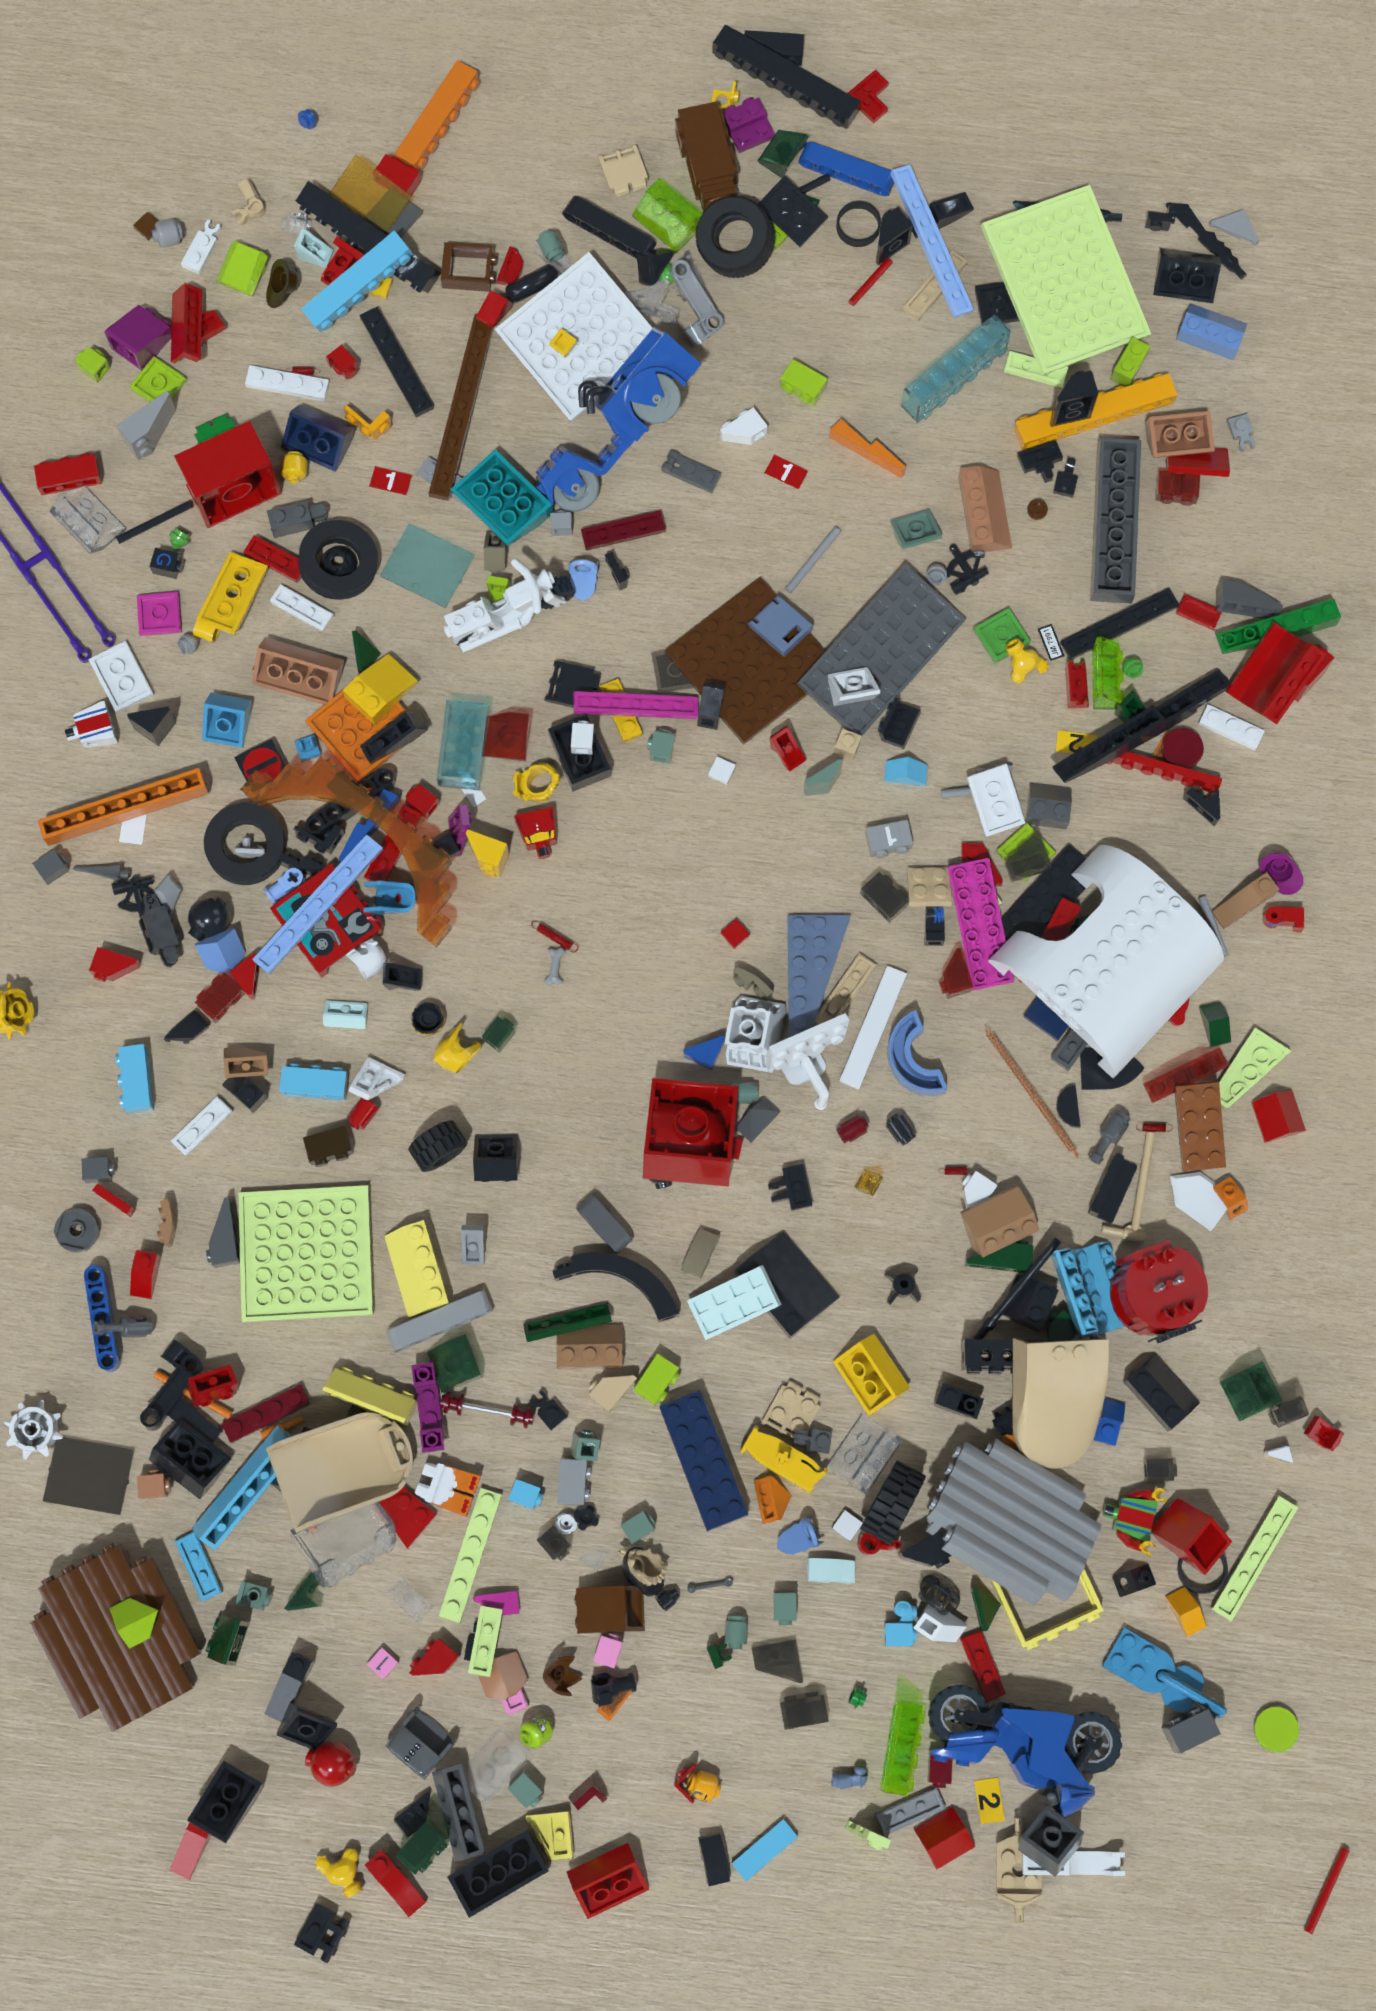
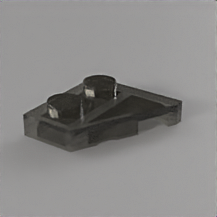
M1035 831L1004 863L1011 882L1052 869L1039 831Z
M795 1640L751 1647L755 1670L797 1683H803Z

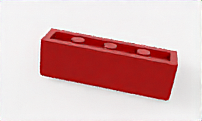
M187 283L181 285L172 294L171 362L174 364L182 357L194 362H198L201 359L202 289Z

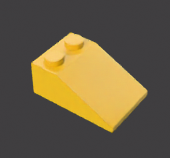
M387 654L357 675L342 691L345 699L371 723L376 725L418 683V680L392 656Z

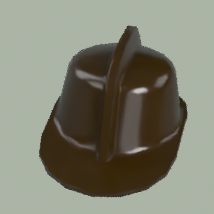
M277 259L271 269L266 292V301L271 308L280 306L285 296L295 291L298 284L297 269L288 266L283 259Z

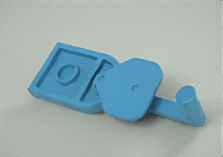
M1124 1627L1104 1662L1103 1668L1144 1692L1152 1694L1161 1692L1164 1704L1176 1712L1185 1713L1189 1711L1196 1701L1211 1710L1216 1718H1222L1226 1715L1227 1709L1225 1706L1201 1693L1204 1679L1199 1672L1186 1665L1175 1668L1169 1654Z

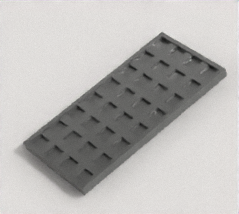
M905 563L799 680L797 685L842 727L862 736L966 619ZM868 667L880 689V694L874 699L834 706L828 674Z

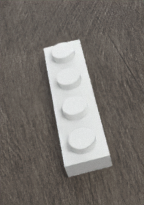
M249 365L245 385L248 388L325 401L329 380Z

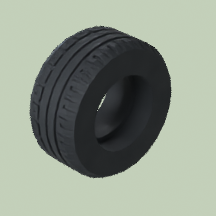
M727 196L726 198L718 199L712 205L710 204L709 208H706L705 212L700 216L696 226L695 238L701 257L712 270L725 277L743 278L754 274V272H757L768 262V258L771 257L774 249L775 232L770 218L759 204L743 196ZM742 220L748 222L753 229L749 245L741 252L735 254L722 252L718 246V238L722 229L733 221Z

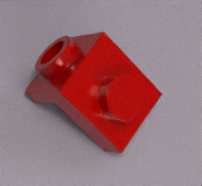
M1316 1415L1303 1433L1318 1446L1330 1451H1334L1338 1447L1344 1435L1341 1430L1334 1429Z

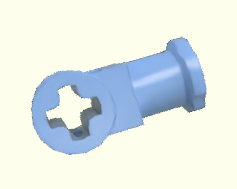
M290 868L282 877L277 879V883L263 890L271 902L275 904L276 900L285 894L288 895L305 882V877L299 869ZM294 875L295 877H297L298 882L294 883L291 878Z

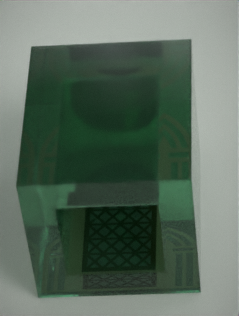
M497 1016L482 1035L483 1041L500 1053L515 1035L514 1024L505 1017L502 1020Z

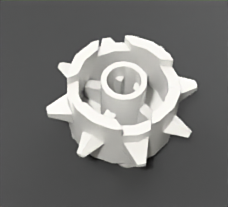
M43 1400L36 1407H26L19 1403V1413H16L12 1420H5L4 1422L9 1427V1434L11 1435V1438L6 1443L7 1447L16 1445L23 1449V1459L25 1460L31 1452H41L45 1457L49 1456V1449L55 1440L63 1438L58 1433L57 1425L61 1414H51L45 1411ZM36 1425V1428H38V1430L33 1435V1433L30 1432L31 1427L35 1428Z

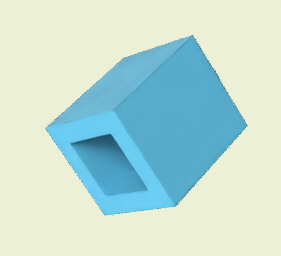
M516 1479L508 1500L534 1510L535 1506H540L544 1494H541V1488Z

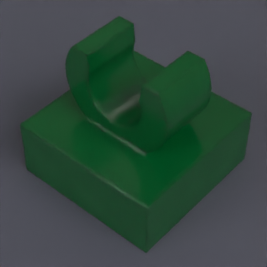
M727 1644L720 1645L718 1649H716L715 1645L706 1648L715 1669L723 1666L722 1661H729L732 1658L731 1655L728 1657L721 1655V1650L728 1647Z

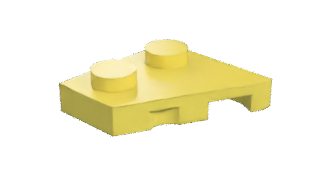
M570 1811L526 1816L527 1822L532 1826L538 1841L545 1848V1852L550 1860L574 1858Z

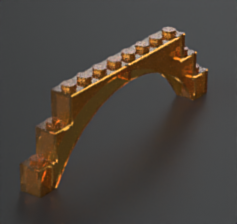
M319 757L307 773L299 766L295 765L292 767L288 763L275 780L266 772L260 774L255 770L240 790L259 806L286 800H317L338 804L358 812L378 825L394 841L404 856L413 877L418 902L417 932L434 947H438L452 930V927L448 924L450 920L442 913L437 915L452 897V894L449 892L450 887L442 880L439 883L437 882L452 864L449 859L450 854L441 847L437 850L432 846L434 842L426 835L423 837L416 833L418 829L410 822L407 824L403 823L400 820L402 816L395 810L388 811L384 808L386 804L376 796L373 799L369 796L368 793L370 791L362 784L358 786L352 782L354 778L345 771L340 773L336 769L337 765L329 758L325 761L322 757Z

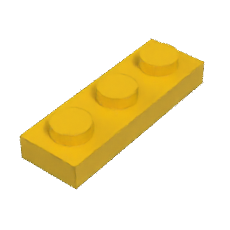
M619 679L599 686L600 691L603 693H625ZM612 716L623 743L643 736L636 717Z

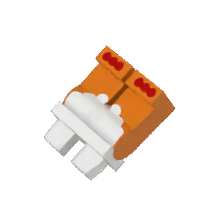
M425 1463L422 1474L433 1479L430 1486L418 1483L415 1494L424 1498L425 1502L467 1517L473 1497L453 1490L456 1489L474 1496L481 1476L440 1463L438 1465Z

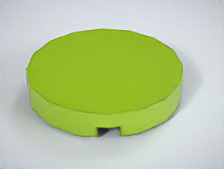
M1268 1707L1262 1710L1255 1719L1254 1735L1258 1743L1269 1751L1284 1752L1290 1749L1298 1739L1299 1724L1295 1716L1288 1709Z

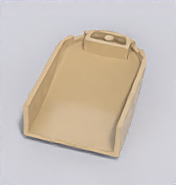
M1095 1334L1090 1335V1340L1034 1343L1013 1338V1435L1019 1450L1038 1465L1051 1469L1067 1467L1082 1458L1090 1448L1096 1434L1106 1394L1109 1339Z
M360 1413L280 1440L266 1448L296 1533L393 1496L406 1484L413 1463L412 1449L404 1431L394 1421L391 1422L377 1413Z

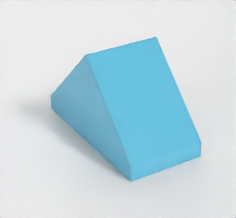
M910 757L886 761L884 782L926 786L928 765Z

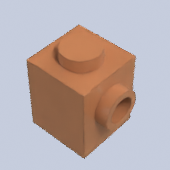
M160 1470L147 1471V1475L137 1476L138 1498L143 1500L168 1497V1492H171L170 1478H167L166 1474H161Z

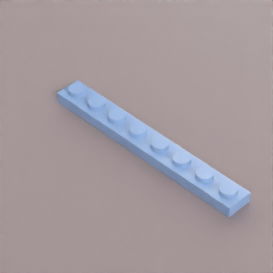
M911 165L893 169L890 173L953 318L971 313L974 310Z
M366 834L253 958V961L270 975L383 851V848Z

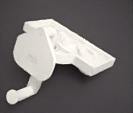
M846 1013L773 1044L768 1048L765 1062L768 1071L781 1069L787 1081L793 1085H800L810 1080L819 1095V1098L814 1103L815 1107L819 1110L826 1108L829 1098V1091L820 1077L826 1069L825 1061L820 1053L823 1052L826 1046L831 1044L837 1045L844 1040L849 1024V1018Z

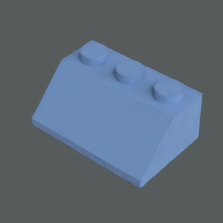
M1190 303L1176 340L1234 360L1247 323Z

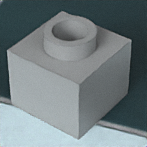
M559 510L555 513H550L552 536L572 535L571 512Z

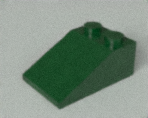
M221 1614L220 1618L217 1617L213 1626V1630L216 1631L214 1638L208 1641L206 1647L207 1658L223 1665L236 1666L250 1622Z

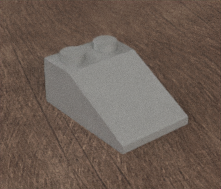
M165 391L117 425L124 443L138 460L142 457H147L155 449L176 411L168 391Z

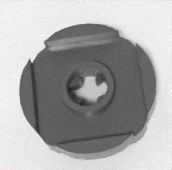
M76 1208L69 1210L64 1215L62 1214L57 1219L54 1234L58 1243L64 1249L78 1253L91 1249L92 1245L95 1244L99 1235V1226L97 1220L88 1211ZM81 1225L82 1233L78 1234V1236H73L74 1233H71V1229Z

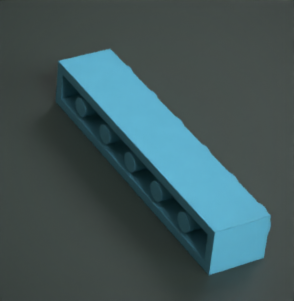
M394 230L302 307L301 310L320 332L329 329L333 325V321L338 317L346 315L352 305L360 303L364 299V295L369 291L377 289L383 279L391 277L395 273V269L400 265L408 263L413 255L412 251Z
M278 1425L274 1428L193 1526L192 1529L199 1540L214 1550L219 1547L276 1478L266 1448L280 1440L292 1437V1435Z

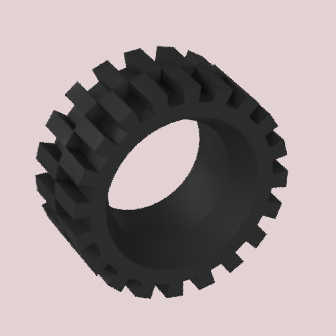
M896 1460L860 1529L890 1545L913 1505L926 1476Z

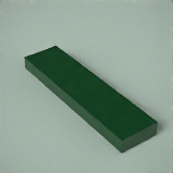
M608 1303L526 1322L523 1323L526 1340L531 1342L609 1323L612 1320Z

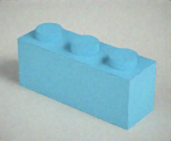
M144 1044L118 1047L119 1054H116L117 1067L120 1066L121 1074L118 1075V1085L122 1087L123 1095L120 1096L121 1108H124L128 1114L153 1111L147 1047Z
M288 1064V1067L282 1066L279 1092L283 1096L346 1101L348 1074L346 1071H343V1068L331 1067V1070H322L321 1066L311 1065L309 1068H301L299 1064Z

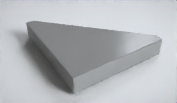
M1244 209L1212 220L1209 223L1211 228L1215 227L1225 231L1228 235L1238 239H1245L1252 242L1253 245H1257L1259 242Z

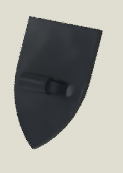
M1085 1048L1080 1054L1081 1090L1120 1088L1132 1082L1143 1071L1144 1067L1133 1057L1112 1078L1098 1065L1103 1057L1093 1048Z

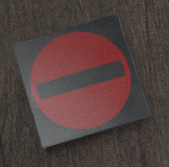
M272 739L234 757L252 793L290 775Z

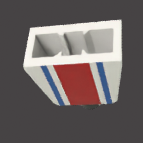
M104 701L74 715L76 726L65 729L68 741L80 738L85 748L118 743L110 713Z

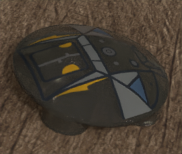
M936 1574L927 1575L921 1580L918 1593L920 1600L927 1602L931 1607L937 1609L941 1615H947L959 1606V1591L950 1580Z

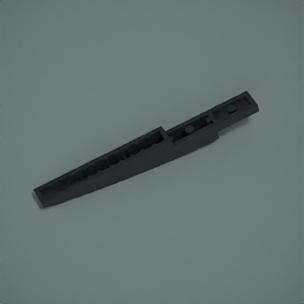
M1216 670L1156 708L1152 705L1055 764L1052 766V769L1064 783L1084 775L1133 750L1197 712V708L1225 692L1231 683L1219 670Z

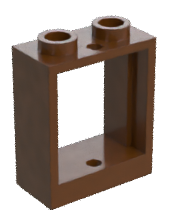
M444 242L441 270L442 288L489 292L491 284L495 283V272H492V267L496 266L497 254L493 253V246ZM453 257L487 259L485 280L451 277Z

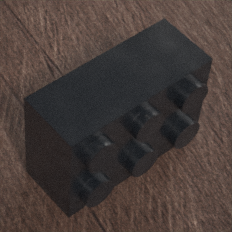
M587 714L548 729L549 738L572 792L611 777V769L595 732L592 755L571 753L573 723H578V721L590 722Z

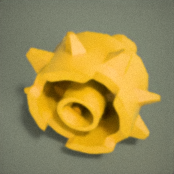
M8 982L5 991L0 990V1034H7L8 1040H11L13 1032H18L23 1036L26 1035V1027L28 1023H32L34 1016L33 1004L28 1002L26 993L20 989H12L10 982Z

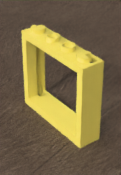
M1084 1569L1079 1581L1092 1608L1025 1639L1001 1585L990 1579L1020 1647H1027L1028 1650L1039 1646V1641L1046 1637L1048 1641L1059 1637V1631L1067 1628L1068 1632L1080 1627L1079 1622L1085 1619L1089 1623L1100 1618L1099 1613L1104 1611Z

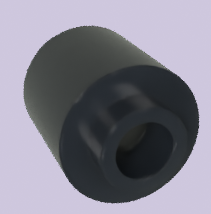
M896 1113L887 1120L889 1124L886 1128L897 1143L900 1142L902 1146L916 1137L914 1128L903 1114L899 1116Z

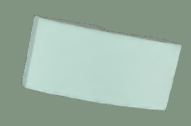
M809 1558L807 1562V1581L853 1584L855 1583V1561Z

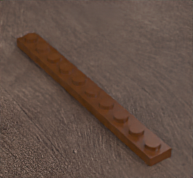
M477 314L473 318L429 490V497L446 501L450 499V489L453 487L493 330L492 327L477 320Z

